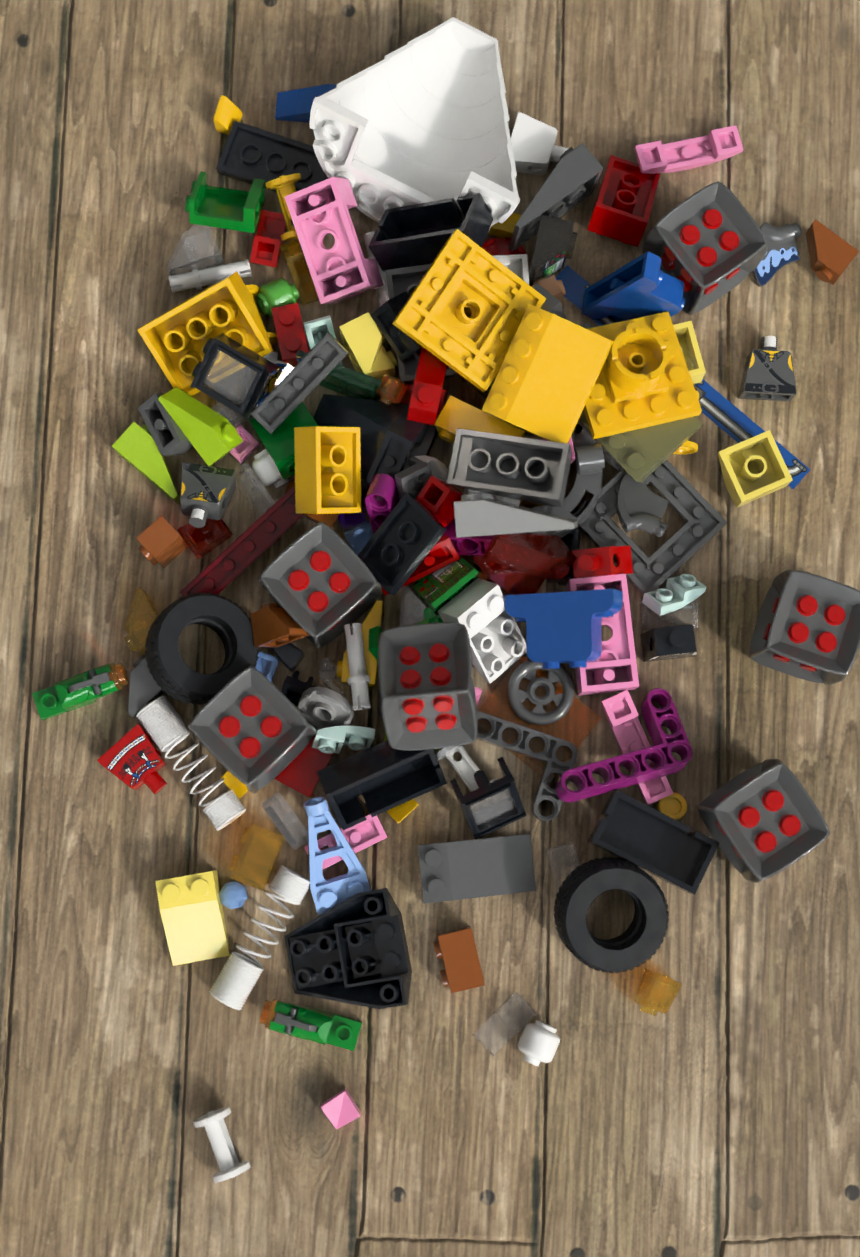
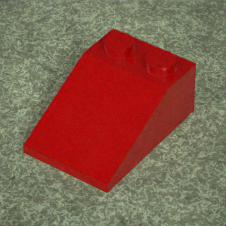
M611 155L587 230L638 247L648 224L661 173H641L639 164Z

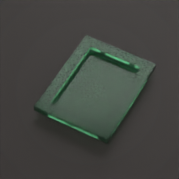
M298 350L296 353L298 363L308 353ZM337 365L319 384L321 387L348 397L384 400L382 380L341 365Z

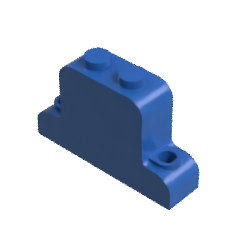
M647 251L586 288L581 314L594 319H602L613 315L626 321L669 311L671 317L679 313L685 304V298L683 297L685 284L683 281L660 270L661 258Z
M616 589L505 595V610L507 614L515 617V622H526L527 655L533 662L542 663V669H559L560 663H569V668H586L587 662L598 660L602 653L601 619L613 617L623 606V591Z

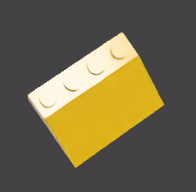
M237 271L152 319L138 329V332L172 387H177L190 396L200 392L197 388L190 387L194 380L192 372L195 366L202 362L205 356L203 348L210 338L223 333L262 357L273 352L253 298ZM219 351L207 379L217 383L246 367V365Z
M528 304L482 411L549 441L568 444L614 342L553 313Z

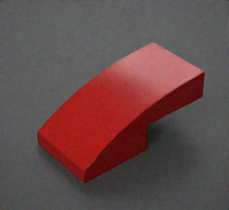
M261 210L257 235L254 236L250 263L277 268L284 243L281 235L287 230L283 214Z

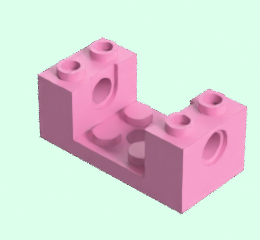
M331 177L285 196L321 304H336L384 285L376 260L364 258L348 211L357 206L349 179ZM328 233H331L335 238V244L331 249H327L323 244L324 236Z
M626 574L569 579L565 586L566 592L599 589L623 591V606L621 610L614 614L613 617L601 619V626H607L611 630V638L607 641H602L601 656L594 662H587L586 668H574L577 696L623 692L625 690L633 691L639 687Z

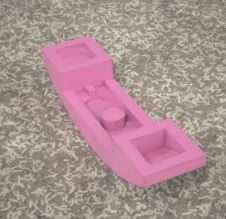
M736 125L711 130L707 136L663 145L661 141H656L634 147L641 173L647 174L671 173L693 169L742 153L744 150Z
M628 690L601 701L622 755L651 747L637 717L639 714ZM645 759L649 767L656 768L653 761ZM666 776L636 784L647 805L674 794Z

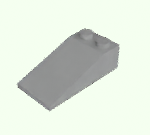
M482 493L461 495V501L454 502L456 538L575 529L578 526L575 519L491 498L482 499Z

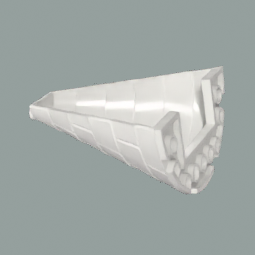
M452 17L430 31L409 41L403 47L385 55L382 61L338 83L336 88L314 98L310 111L309 125L310 129L314 131L313 149L317 160L328 179L331 177L349 179L355 200L358 202L356 208L360 212L379 223L386 209L454 198L465 219L457 199L460 196L477 193L481 194L493 217L491 226L497 222L502 224L514 212L520 202L515 180L517 172L508 127L509 113L505 97L506 90L498 40Z

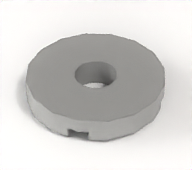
M308 688L303 692L297 705L298 710L301 709L302 715L308 724L318 730L333 726H349L354 716L353 708L348 700L329 688Z

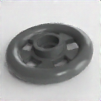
M528 660L518 666L509 679L507 686L509 704L514 713L527 723L548 725L557 722L566 715L573 703V681L569 673L561 665L559 669H543L549 671L548 679L536 678V670L542 669V663ZM522 678L530 680L526 692L518 689ZM560 681L563 693L555 695L552 683ZM536 688H544L545 696L538 697L535 693ZM526 698L536 705L532 712L522 705ZM553 701L557 708L546 713L543 706Z

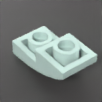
M681 574L677 577L668 578L666 588H659L656 591L644 593L642 603L659 616L674 612L697 599L706 591V586L696 580V577L693 575Z
M348 725L326 727L317 730L312 747L327 754H339L343 745L356 751L366 750L370 748L374 740L376 729Z

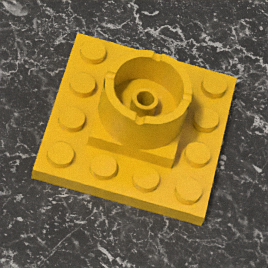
M456 229L392 324L484 392L487 391L498 374L528 304L541 308L546 298L460 230Z
M669 311L588 329L614 342L583 409L593 439L701 414L702 409Z

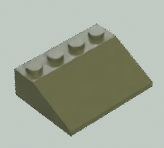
M583 410L582 413H581V415H580V417H579V420H580V421L586 426V428L590 431L589 425H588V422H587V419H586V416H585V413H584V410ZM694 416L606 436L597 440L602 443L636 482L642 483L697 432L703 424Z

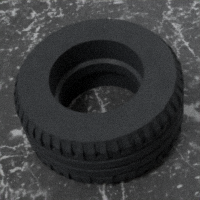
M195 593L176 600L157 616L146 637L145 659L148 663L147 667L150 669L149 672L153 675L152 678L154 681L156 680L158 686L162 687L163 691L167 692L166 694L188 704H207L235 676L251 665L256 667L259 650L258 647H254L250 617L248 618L246 612L242 611L241 607L237 606L238 604L232 603V600L226 599L224 596L220 597L218 594ZM191 624H200L211 628L218 634L224 645L225 659L223 666L217 672L209 675L201 674L192 670L183 661L178 648V639L185 627Z
M602 857L601 859L595 858V860L582 863L581 866L576 867V870L571 871L570 875H567V879L562 882V886L559 887V893L556 895L555 913H553L554 922L562 942L580 962L597 971L620 973L621 971H631L634 967H640L641 964L646 963L647 959L649 960L652 958V955H655L656 950L661 947L660 944L664 941L663 937L667 934L669 911H667L668 904H666L667 900L661 887L648 873L624 859ZM610 889L626 891L632 897L635 905L634 918L629 928L620 936L612 939H598L593 936L586 925V915L591 902L599 894Z

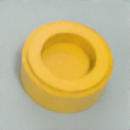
M673 792L674 794L660 799L657 807L659 812L679 820L687 811V802L681 794Z

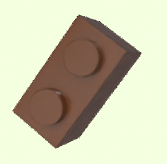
M162 515L136 537L142 544L138 548L141 553L154 566L159 562L163 568L188 547L183 538Z
M471 926L437 934L439 941L433 942L437 959L443 958L445 969L440 970L444 988L450 986L451 993L484 986L485 983Z

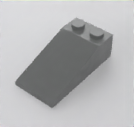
M583 143L575 149L572 147L567 149L561 155L559 163L516 223L508 246L510 252H513L593 194L603 167Z
M457 428L446 484L534 504L562 508L572 450L570 444Z
M530 834L418 845L423 903L536 891Z

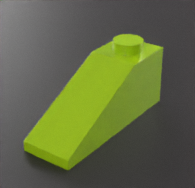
M175 387L158 398L208 466L224 457L243 442V439L227 418L179 388Z
M133 422L112 445L113 449L179 505L181 503L179 492L164 456L161 455L148 427L145 424L140 427Z

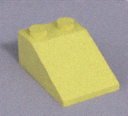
M217 870L155 881L160 913L173 966L230 956L223 905L219 895L220 886Z

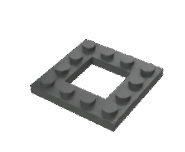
M668 460L664 461L643 482L646 486L650 484L662 498L668 500V504L686 524L649 558L611 519L617 513V495L621 482L627 472L625 469L620 471L601 489L594 510L584 523L579 526L597 547L631 546L633 574H626V577L643 596L644 593L655 591L727 524L726 520ZM614 554L613 563L615 566H617L618 560L616 555Z

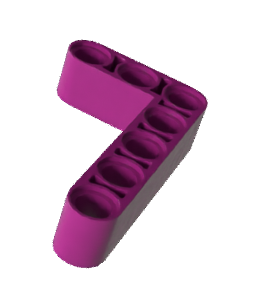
M376 474L372 478L365 498L373 533L378 530L399 502L396 481L387 474ZM455 517L445 527L447 530L442 535L449 536L459 555L503 557L507 555L513 537L512 533L456 538Z
M661 688L651 690L640 707L654 746L567 770L556 785L557 796L564 802H575L681 771L692 758L693 752L669 692ZM651 701L659 703L661 709L655 708ZM661 726L667 727L671 731V735L664 733ZM671 752L679 754L682 761L674 759ZM645 759L653 761L656 768L649 767ZM622 766L628 769L630 775H623L619 767ZM592 774L600 775L604 783L596 782ZM565 782H573L577 790L568 789Z

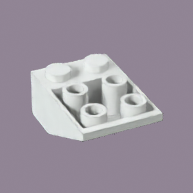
M477 578L438 610L443 622L460 623L466 626L470 639L472 664L489 684L527 652V644L514 617L508 615L505 610V598L498 584Z

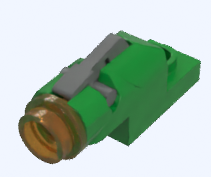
M113 662L56 682L54 686L32 694L40 719L46 720L95 703L96 699L123 689L124 685L129 684V680L123 664L115 665Z
M273 999V1001L265 1000L259 1023L265 1024V1028L323 1045L327 1043L351 1051L355 1049L362 1021L311 1006L303 1007Z

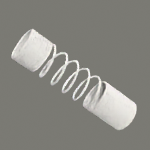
M161 696L142 708L136 717L140 720L139 722H141L144 729L148 731L149 736L153 738L152 740L159 747L160 752L167 751L165 753L166 759L182 755L174 764L173 770L179 771L192 766L184 774L181 781L187 783L200 778L191 788L190 794L195 795L210 789L201 798L198 806H206L203 809L204 814L211 821L212 826L219 831L240 817L246 811L245 806L241 804L240 799L236 797L233 790L225 792L210 802L201 804L225 778L206 788L193 792L195 787L216 769V766L191 779L184 780L208 754L183 767L176 768L178 763L199 745V742L175 755L167 756L174 746L190 735L191 731L178 712H176L177 710H175L167 696Z
M283 865L280 866L279 871H277L278 873H276L269 886V889L278 895L270 892L265 893L287 910L291 916L262 905H258V908L276 920L284 929L250 918L253 923L272 936L276 942L262 939L245 931L243 932L244 935L261 946L269 956L235 945L236 948L253 960L237 952H231L230 957L225 963L226 965L222 968L223 970H221L220 975H218L217 980L209 991L215 999L233 1009H242L256 981H258L259 976H261L264 970L263 965L251 954L262 958L271 957L270 951L259 941L272 945L279 944L276 936L265 927L277 931H286L285 925L271 913L286 918L294 917L292 911L277 899L294 905H300L306 892H308L307 889L310 887L309 879Z

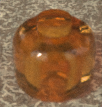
M384 374L376 388V392L381 396L380 400L390 405L391 402H401L408 386L402 380L390 374Z

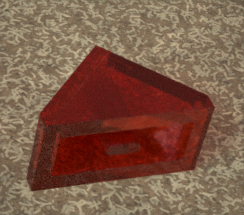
M222 518L219 520L207 519L205 526L202 528H196L187 524L179 527L177 530L198 560L233 535Z

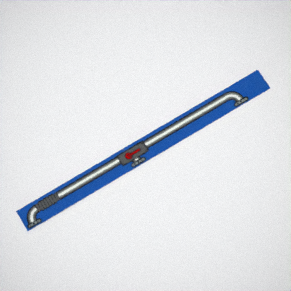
M567 265L558 274L556 280L561 279L566 292L564 297L582 310L585 289L590 287L591 284ZM613 315L602 319L590 318L599 326L625 321ZM702 379L701 383L693 384L695 391L699 392V403L702 413L737 443L765 432L704 379ZM775 440L793 479L788 486L794 489L810 469Z

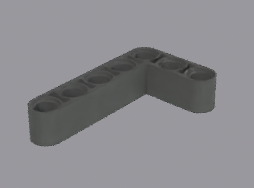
M477 711V721L481 719L486 720L491 727L490 732L485 735L477 733V740L546 763L532 804V812L540 821L553 820L559 813L562 800L557 796L556 789L548 786L547 778L552 773L562 777L567 770L573 769L577 758L576 747L569 741ZM513 729L517 734L516 742L512 744L504 742L502 739L503 730ZM531 738L542 740L544 744L542 752L534 753L530 750L529 741ZM558 747H566L570 751V759L567 762H561L557 759L556 750ZM542 800L549 801L553 806L552 813L547 817L542 816L538 811V805Z

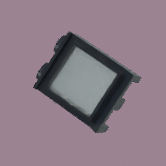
M222 333L214 338H210L203 348L205 356L192 372L194 380L190 387L197 388L241 414L248 421L253 417L251 413L256 408L258 401L267 394L269 388L266 385L270 377L277 373L280 367Z
M503 757L497 760L504 777L490 783L485 772L478 770L474 773L478 789L468 794H462L456 779L450 781L475 839L527 816L514 778Z

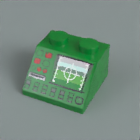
M460 556L459 560L414 581L416 585L413 587V593L426 608L430 607L436 614L439 609L458 595L466 586L476 580L478 572Z

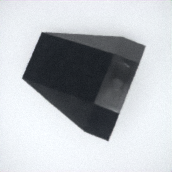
M323 394L313 417L319 427H360L362 461L361 504L366 507L365 498L372 478L376 474H387L395 480V474L403 471L415 442L422 441L429 424L407 420L409 404Z
M387 888L358 893L285 935L295 994L375 1009L408 1004L412 968L402 914Z

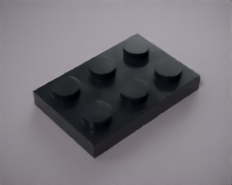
M406 492L358 554V557L368 567L388 594L395 596L447 529L413 494Z

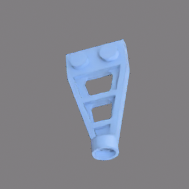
M323 796L314 797L304 802L308 818L310 890L318 915L327 912L358 893L371 891L364 867L329 811L326 797ZM331 830L337 841V846L320 851L318 849L317 833ZM337 855L342 857L348 867V873L326 880L322 875L323 861Z

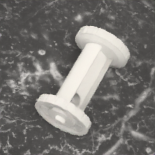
M463 746L443 748L436 754L438 760L444 757L447 758L471 792L478 789L474 773L480 769ZM455 752L461 753L462 759L460 761L454 759L453 755ZM496 778V779H492V780L489 781V782L492 783V782H494V781H496V780H498V779H497V778Z
M229 1106L209 1111L193 1121L195 1128L205 1126L220 1170L212 1175L214 1183L234 1178L251 1167L248 1160L239 1162L224 1121V1118L232 1113Z

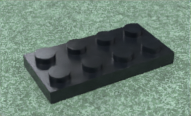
M235 120L216 167L217 173L249 184L253 183L254 178L265 180L266 183L279 178L281 175L286 176L300 173L301 180L294 183L296 191L328 179L317 160L313 146ZM267 189L276 192V189Z

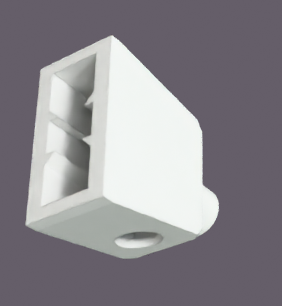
M518 112L511 135L516 172L545 175L550 161L559 163L561 155L569 148L555 145L558 132L556 128Z

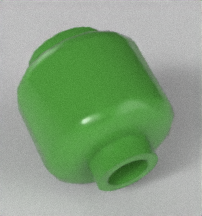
M279 278L263 284L256 298L261 312L273 318L271 308L296 303V300L299 299V293L294 284H289L287 280Z

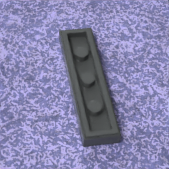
M329 332L326 333L252 411L251 415L270 434L273 433L349 352Z

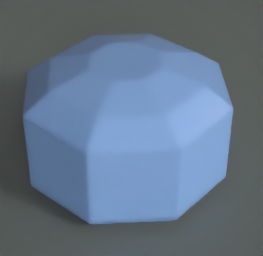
M239 881L225 883L219 892L221 904L229 909L242 907L248 899L247 888Z

